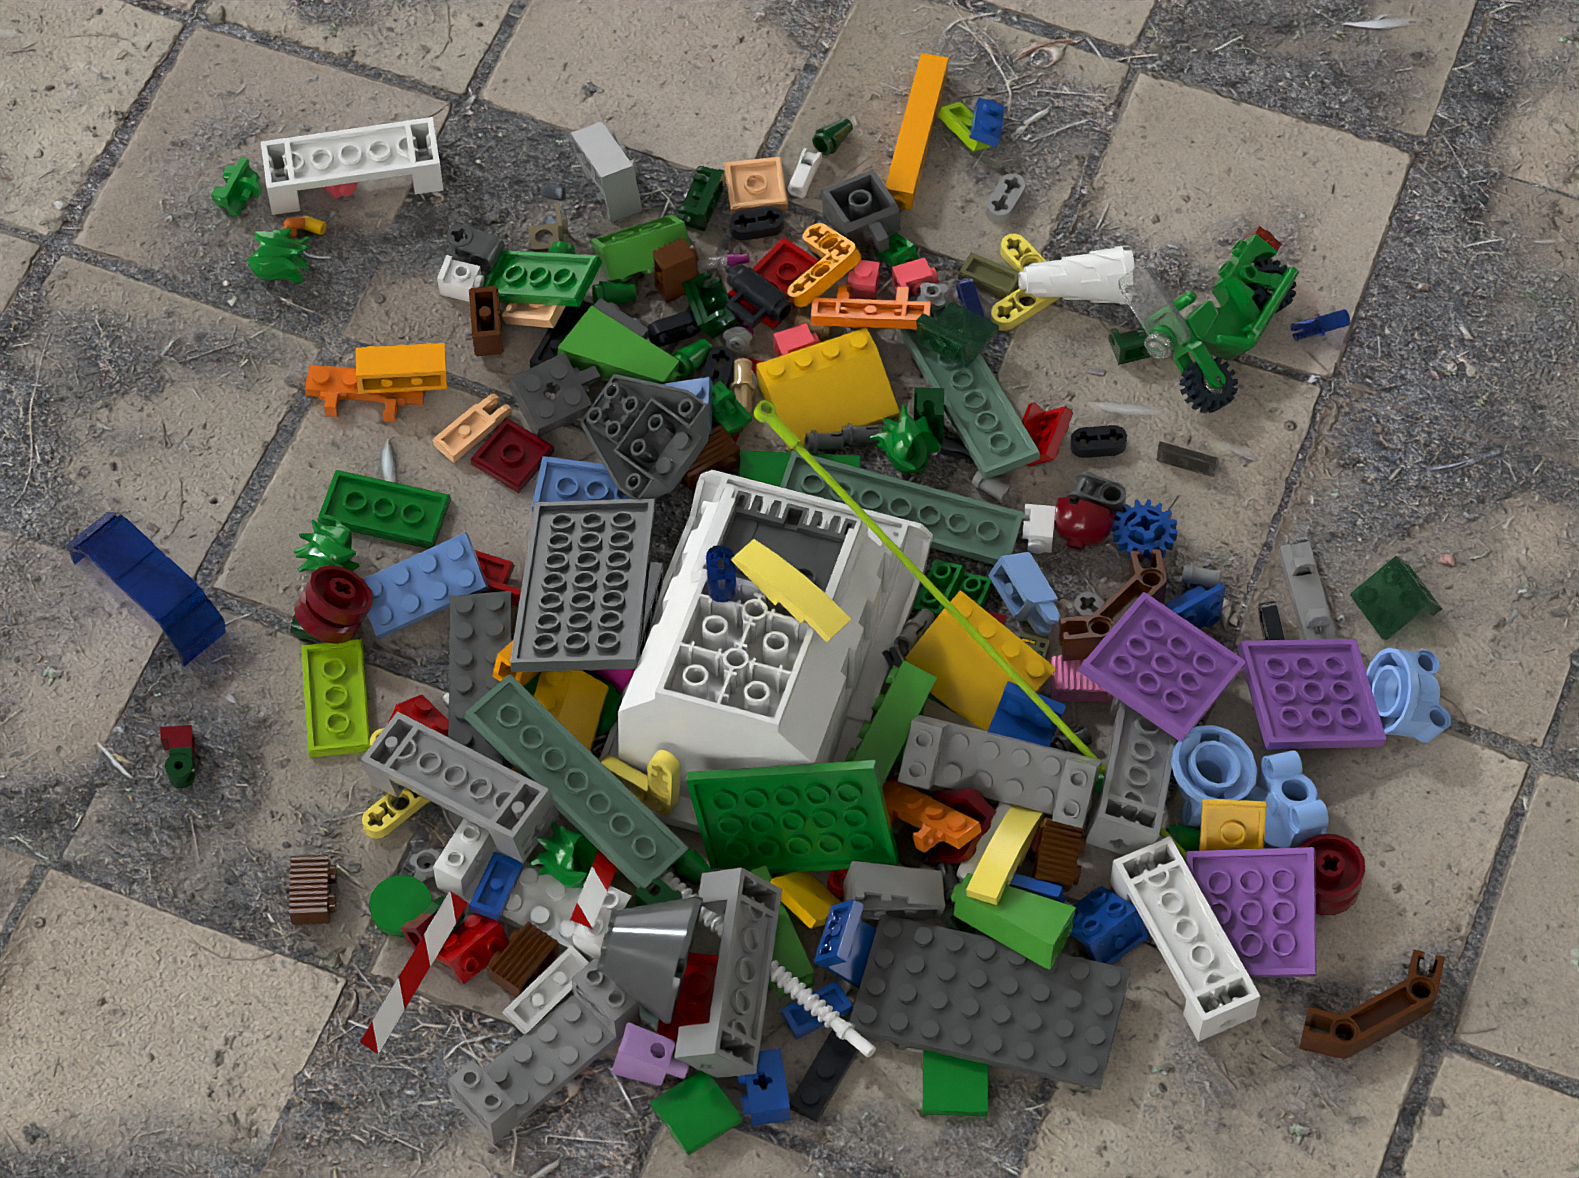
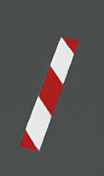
M599 850L570 918L571 921L593 929L617 869Z
M449 891L359 1043L379 1054L468 902L452 891Z

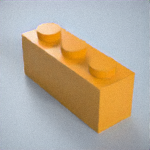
M445 343L399 344L395 346L356 348L358 394L448 389Z

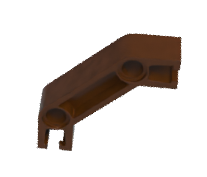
M1160 549L1152 550L1151 565L1147 568H1141L1139 559H1142V552L1130 551L1128 572L1130 579L1092 615L1060 617L1058 640L1060 646H1062L1063 661L1086 659L1143 592L1161 604L1165 602L1167 575Z
M1414 949L1406 980L1344 1014L1308 1007L1299 1049L1345 1059L1426 1016L1432 1011L1437 997L1445 957L1436 955L1434 965L1429 967V972L1434 974L1432 978L1417 975L1416 970H1418L1420 960H1424L1425 952ZM1421 992L1427 998H1417L1413 993ZM1313 1027L1326 1031L1329 1034L1310 1032L1309 1028ZM1346 1034L1351 1039L1348 1041H1343L1339 1039L1336 1035Z

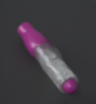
M728 254L726 256L699 259L695 264L699 271L716 268L725 270L726 266L734 268L738 264L750 263L749 254Z

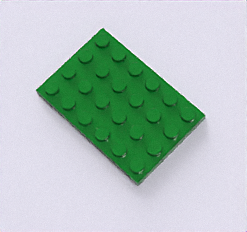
M875 760L694 771L687 774L688 790L711 869L727 870L742 867L747 871H751L766 865L769 873L849 869L852 861L898 866L899 855Z

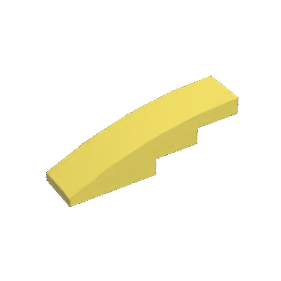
M755 539L731 559L774 605L780 602L800 624L806 620L826 642L831 640L851 621V618L804 574Z
M1017 805L1011 806L976 867L966 889L968 897L994 905L998 904L1005 886L1010 885L1017 867L1022 866L1043 818V812Z

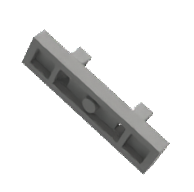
M1310 541L1280 546L1279 555L1303 640L1337 639ZM1309 573L1307 575L1296 576L1298 574Z

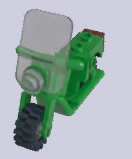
M1261 226L1246 234L1243 239H1240L1231 250L1233 254L1231 259L1226 261L1217 273L1220 276L1213 286L1214 290H1212V293L1221 307H1216L1211 300H1207L1183 318L1179 311L1192 304L1196 300V294L1189 291L1172 302L1154 271L1146 264L1139 265L1118 281L1122 295L1148 334L1144 340L1147 352L1154 358H1167L1173 350L1175 351L1173 354L1174 362L1181 371V376L1184 377L1180 380V385L1185 386V388L1180 390L1181 394H1187L1188 398L1185 399V402L1187 404L1193 402L1194 404L1191 408L1194 410L1200 408V413L1208 411L1213 413L1233 401L1235 398L1233 395L1238 391V388L1233 386L1238 384V379H1232L1231 376L1236 373L1234 369L1228 371L1227 368L1230 364L1227 361L1234 360L1252 349L1257 344L1273 315L1291 304L1292 298L1296 296V291L1292 289L1297 287L1294 281L1299 271L1294 267H1287L1286 265L1279 267L1281 263L1279 260L1272 262L1270 258L1278 253L1282 243L1275 239L1271 232L1263 229ZM1188 352L1192 354V356L1195 359V362L1192 361V359L1188 355ZM1222 359L1227 360L1225 363L1221 364Z

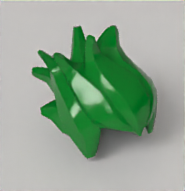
M290 228L273 230L271 232L256 231L254 236L261 247L247 258L248 266L255 276L261 280L288 279L293 283L297 284L299 282L302 284L303 277L299 268L308 270L309 266L306 264L307 260L300 254L310 248L309 245H306L311 240L310 237H305L301 240L290 239Z
M903 405L901 414H899V422L883 418L886 425L882 426V431L884 432L871 436L870 440H879L881 442L877 444V447L885 450L887 457L898 471L906 474L925 472L928 463V453L939 451L942 446L932 435L927 418L922 416L915 422L908 414L907 405Z
M337 518L336 527L323 526L312 520L314 533H299L301 539L309 542L302 547L294 549L296 558L307 559L303 565L297 568L299 572L308 570L314 572L319 567L328 565L343 567L350 571L360 567L359 563L349 560L356 555V551L351 549L352 532L341 524L339 518Z
M553 822L552 837H537V840L546 850L539 853L530 862V866L539 863L543 864L544 867L539 871V875H552L568 888H583L598 849L576 827L571 831L562 825L559 828L558 824Z

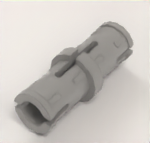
M921 609V612L919 610L913 619L908 620L903 625V631L896 637L894 646L900 644L903 654H907L908 651L910 652L934 622V614L928 609Z

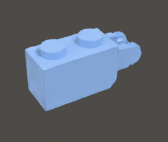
M1030 552L1001 556L988 576L1013 618L1021 622L1028 621L1036 634L1046 637L1052 631L1051 625H1055L1060 620L1061 615H1059L1060 613L1057 612L1058 609L1054 605L1058 600L1057 596Z

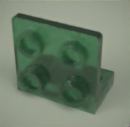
M953 302L949 303L937 318H932L922 313L916 320L918 344L965 368L972 363L999 332L997 324Z
M1397 556L1350 594L1379 636L1384 640H1388L1419 613L1425 611L1434 616L1443 609L1410 564Z

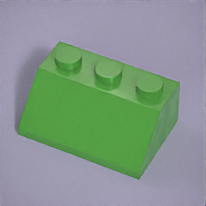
M672 214L590 240L595 255H598L602 260L600 267L604 276L610 281L614 280L615 283L628 281L632 278V274L641 271L642 274L653 273L652 252L654 249L663 248L664 245H669V242L674 243V240L679 241V238H684L688 246H690L684 221Z

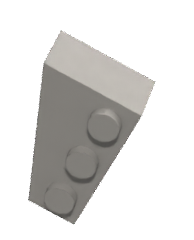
M601 121L570 133L575 156L588 181H594L601 191L596 193L600 203L606 202L607 216L612 223L642 212L636 176H639L638 167L633 159L629 160L625 147L618 145L614 131H608Z
M852 861L843 883L844 902L855 899L864 904L861 920H879L881 914L903 919H937L941 917L945 908L942 871L930 868H910Z

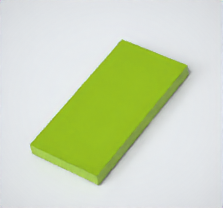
M349 640L340 644L326 642L301 645L309 758L367 752L371 746L363 640Z

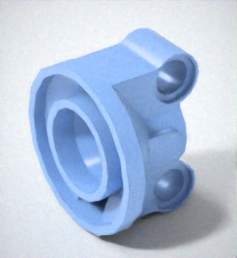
M1386 648L1378 652L1370 662L1366 673L1385 734L1414 737L1420 742L1429 743L1450 726L1451 717L1448 711L1439 705L1440 686L1437 679L1433 676L1439 670V661L1431 651L1422 649L1418 652Z
M1214 725L1196 726L1183 742L1179 740L1173 748L1171 766L1179 792L1185 800L1182 808V821L1186 826L1201 827L1202 799L1244 800L1256 783L1257 766L1253 753L1240 737L1228 729Z
M1295 750L1264 756L1256 785L1244 799V801H1266L1265 849L1300 848L1309 838L1326 834L1329 822L1327 808L1323 801L1319 799L1314 783L1303 775L1302 762Z

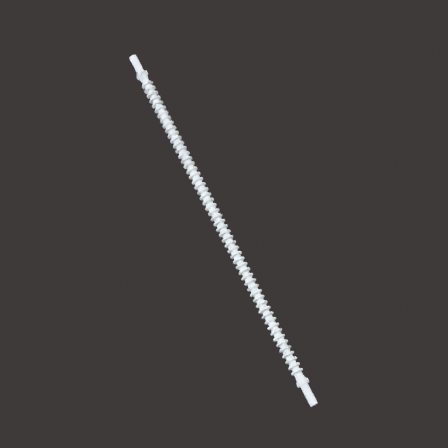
M447 692L442 698V702H444L448 707L449 692ZM665 872L659 878L674 891H680L682 899L699 896L698 894L692 895V889H686L685 883L679 884V878H673L672 872ZM702 906L699 921H704V926L706 927L711 926V932H717V936L722 938L724 917ZM777 960L772 961L770 971L771 982H777L778 988L784 987V993H791V999L798 998L797 1003L799 1005L805 1004L804 1009L806 1011L811 1010L813 1017L818 1015V1021H825V1027H832L840 1039H846L866 1057L873 1055L876 1047L855 1031V1026L852 1023L841 1019L838 1011L832 1012L833 1007L831 1005L826 1006L825 1000L819 1001V995H812V989H805V983H799V978L797 977L792 978V972H785L784 966L778 967L779 962Z

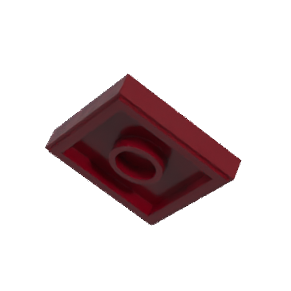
M505 418L470 460L471 465L520 493L540 469L542 457H550L555 451L554 446L510 419Z

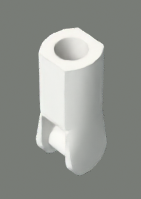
M803 148L787 188L790 195L799 198L806 196L812 179L820 166L822 152L815 154L808 152L807 148Z

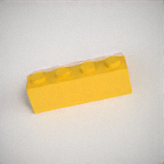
M867 327L756 364L757 385L764 400L774 404L775 414L801 440L800 444L804 448L805 434L810 433L812 430H816L817 433L839 432L842 430V426H847L848 423H852V426H871L883 422V418L892 419L900 414L879 352ZM785 443V445H786V447H787V449H788L789 452H792V450L796 451L795 449H791V448Z
M961 590L950 601L952 605L1021 678L1039 694L1052 679L1056 668ZM945 608L905 657L910 664L937 677L929 693L950 711L988 731L1008 681L1016 684Z

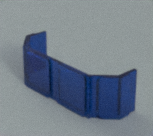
M106 512L66 544L67 551L70 553L74 564L86 556L159 624L177 649L183 666H186L226 633L224 618L205 595L203 589L123 515L117 516L116 513Z

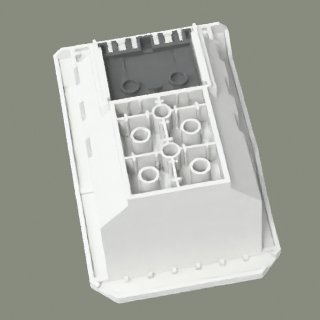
M715 470L701 474L697 482L690 516L663 580L647 642L634 674L623 690L622 703L618 711V721L610 729L599 761L604 756L611 755L648 776V763L659 750L670 752L678 759L681 766L679 804L669 816H663L651 809L649 810L663 823L699 833L701 832L686 782L688 772L844 762L850 749H856V746L861 742L862 739L857 737L865 720L872 721L875 711L871 708L878 694L882 693L885 680L890 671L882 652L885 650L889 651V648L894 646L896 637L902 633L903 625L908 621L921 582L847 504ZM863 509L924 574L933 534L921 523ZM755 539L804 574L828 595L851 618V621L831 640L826 642L806 620L800 624L780 602L774 605L731 559Z

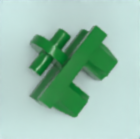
M240 157L236 165H227L223 172V179L226 185L224 187H215L211 194L215 204L226 207L231 216H239L249 197L258 198L262 193V187L258 183L259 175L249 166L250 161L248 158Z
M721 381L717 382L713 386L712 419L718 425L722 424L730 437H734L743 431L744 426L752 422V416L736 399V395L732 390H728Z

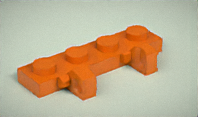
M839 284L837 298L813 297L811 325L929 330L931 302L909 301V287H897L896 301L851 299L850 285Z
M309 365L305 384L306 396L320 397V400H325V415L330 417H338L337 407L340 406L341 400L352 399L385 403L386 408L383 410L384 421L396 422L399 406L405 407L406 404L423 405L425 390L358 394L356 368Z
M893 778L882 786L890 822L892 823L899 818L919 828L918 832L913 833V840L916 849L924 853L942 841L960 849L981 833L978 821Z

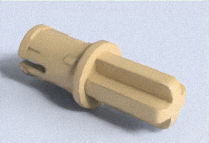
M737 359L733 363L734 382L731 385V390L735 393L736 399L750 414L752 412V392L754 391L752 362L748 359Z

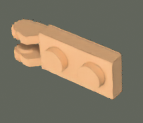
M495 393L490 394L479 404L475 403L433 439V446L455 463L497 428L505 418H509L512 408L505 404L489 415L499 402V397Z

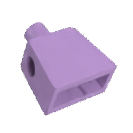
M627 1022L611 1074L660 1086L666 1074L685 1079L689 1065L672 1055L676 1044L674 1040Z

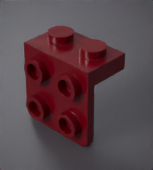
M973 788L936 791L932 796L933 799L978 821L981 833L960 849L944 841L938 842L929 855L928 860L932 864L968 861L975 854L976 845L982 835L990 829L991 820L997 811L984 800L982 793Z

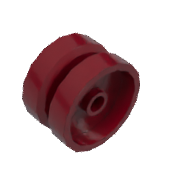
M322 566L312 573L305 589L299 596L294 608L295 616L301 627L311 636L327 643H345L356 635L362 620L369 612L373 602L372 592L366 582L354 572L338 566Z
M1320 834L1309 838L1300 848L1314 847L1316 851V914L1337 915L1347 911L1357 901L1365 874V859L1359 847L1348 838L1337 834Z

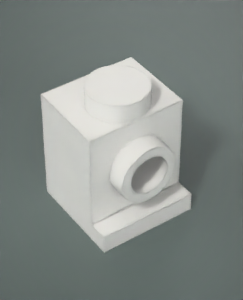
M446 255L437 278L439 294L470 302L469 289L483 287L485 277L481 275L480 266L452 260V256Z
M1025 504L1022 539H1028L1027 551L1035 554L1052 552L1056 506Z

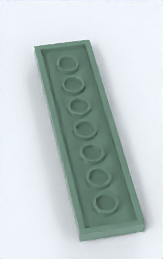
M920 294L910 297L909 301H917V297ZM946 295V304L938 310L931 311L929 330L896 329L930 388H944V411L985 480L1040 459L1038 448Z
M792 450L780 487L846 504L797 451ZM813 456L861 508L923 524L933 534L930 548L993 565L997 563L1001 556L1013 554L1024 512Z
M511 674L506 676L465 712L464 718L523 776L550 790L554 806L637 888L642 887L647 890L653 884L654 878L659 879L687 853L689 848Z

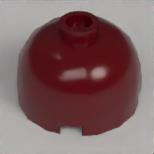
M1058 498L1055 507L1054 528L1060 537L1068 540L1066 544L1068 547L1084 550L1085 546H1095L1105 540L1113 527L1115 513L1109 515V509L1087 501L1079 500L1074 505L1069 504L1070 498Z

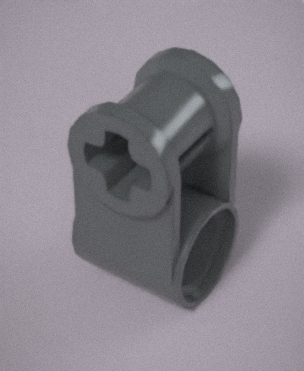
M454 225L447 232V241L450 244L448 252L449 256H452V260L480 266L481 271L490 272L494 268L505 247L504 242L498 236L470 228L466 225Z
M1088 471L1078 472L1076 476L1077 483L1073 491L1069 492L1066 497L1070 498L1069 504L1075 505L1079 500H1083L1109 509V515L1114 513L1116 515L1117 511L1123 513V507L1126 504V491L1122 484L1096 476Z

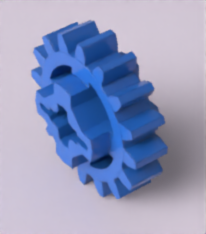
M1147 499L1145 505H1141L1139 500H1135L1134 507L1132 508L1125 504L1123 513L1116 512L1111 530L1113 532L1112 541L1118 542L1117 550L1121 552L1126 549V558L1130 559V551H1141L1142 559H1139V562H1142L1144 557H1148L1151 561L1152 550L1160 549L1162 558H1164L1166 549L1172 551L1174 541L1177 539V520L1171 519V510L1162 512V503L1153 507L1149 499Z

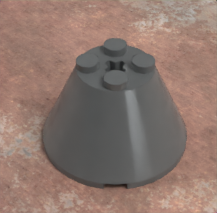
M696 896L621 910L612 909L608 923L609 929L605 933L600 951L602 953L598 962L597 972L607 976L666 1024L672 1022L688 965L687 959L693 945L702 908L703 898Z

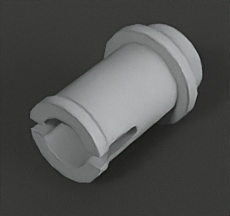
M979 470L972 479V484L975 485L976 490L979 491L981 489L1000 503L1006 500L1012 489L1010 485L1005 484L996 477L985 480Z
M1190 563V566L1184 565L1181 583L1187 584L1186 587H1190V584L1213 588L1219 584L1220 570L1194 567V563Z

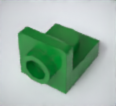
M898 233L889 236L888 250L879 253L872 246L875 256L890 265L891 268L919 259L915 245Z

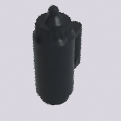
M738 264L734 268L731 266L725 267V271L728 273L726 282L736 293L726 304V309L752 328H755L766 316L771 320L776 319L779 322L787 318L793 308V302L790 301V297L750 267ZM744 299L758 309L759 312L754 315L739 303Z

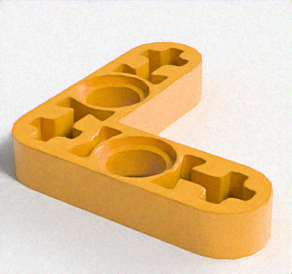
M822 223L810 226L803 234V239L808 248L822 259L789 286L787 293L797 307H804L813 302V297L818 298L861 260V254L852 241Z

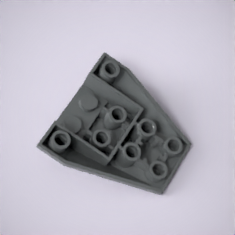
M614 374L582 418L580 424L620 491L631 499L658 498L674 491L708 443L710 405L689 390Z

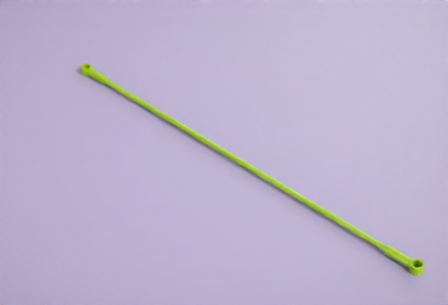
M767 400L761 401L754 409L755 418L760 422H767L791 449H795L1084 756L1098 759L800 444L801 440L775 414L774 404ZM1102 763L1100 773L1104 776L1106 766ZM1162 826L1160 827L1159 835L1163 839L1171 836ZM1171 836L1186 863V851Z

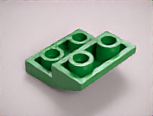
M934 560L927 575V578L949 601L961 590L983 609L994 589V584L990 578L966 573L963 565L941 560ZM923 585L912 609L916 613L919 610L921 612V609H928L934 614L936 619L944 609V606Z
M701 1070L650 1101L654 1113L668 1127L672 1138L688 1156L743 1122L741 1116L715 1080Z

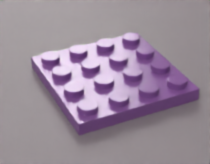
M1143 592L1085 659L1078 672L1174 738L1183 742L1242 670L1246 661Z
M1356 639L1240 642L1237 649L1239 656L1246 661L1243 670L1266 750L1384 746L1387 740Z
M1314 847L1186 851L1187 867L1250 978L1317 976L1316 851Z

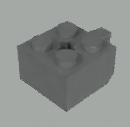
M873 169L821 190L823 214L836 232L852 241L857 248L871 242L879 253L889 249L888 235L901 230L900 211L896 201Z
M564 352L513 376L509 389L532 433L540 437L587 413L592 406L586 394L590 391L588 386L598 381L600 375L595 366L581 372L577 367L573 368ZM550 392V394H555V399H551V396L547 398L545 396V393Z

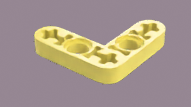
M1008 234L1001 241V257L1014 271L1024 272V266L1028 263L1046 262L1032 245L1019 234ZM1008 247H1019V251L1017 252L1015 249L1008 250ZM1019 288L992 307L991 323L997 330H1011L1060 297H1034L1032 294H1026L1024 289ZM1023 297H1031L1035 303L1031 306H1024L1019 300Z
M384 728L378 729L371 735L370 746L374 743V741L384 730ZM404 788L398 797L389 793L386 794L363 814L362 824L366 835L375 839L383 838L430 800L417 793V798L415 799L413 796L415 792H411L407 788ZM403 797L409 800V805L405 809L398 810L392 806L393 801L397 798ZM385 808H387V810H388V812H389V813L386 814V815H385V810H384ZM382 819L383 825L379 827L374 824L372 826L371 820L380 821Z
M665 750L656 752L648 763V776L611 755L604 756L600 761L646 807L656 813L669 816L679 804L681 766L678 759L670 752Z

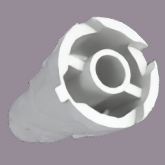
M1116 246L1111 249L1089 251V254L1062 257V260L1032 263L1024 267V272H1019V288L1024 289L1026 294H1032L1034 297H1063V300H1091L1090 303L1132 304L1135 291H1128V287H1131V284H1136L1132 250H1129L1130 246Z

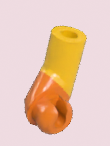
M306 215L290 217L283 222V229H291L290 237L292 238L297 236L298 229L321 236L326 230V222Z

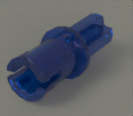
M1346 309L1321 316L1317 313L1314 318L1291 323V331L1304 329L1303 331L1293 333L1292 336L1295 341L1318 334L1321 337L1325 336V332L1349 326L1350 316Z

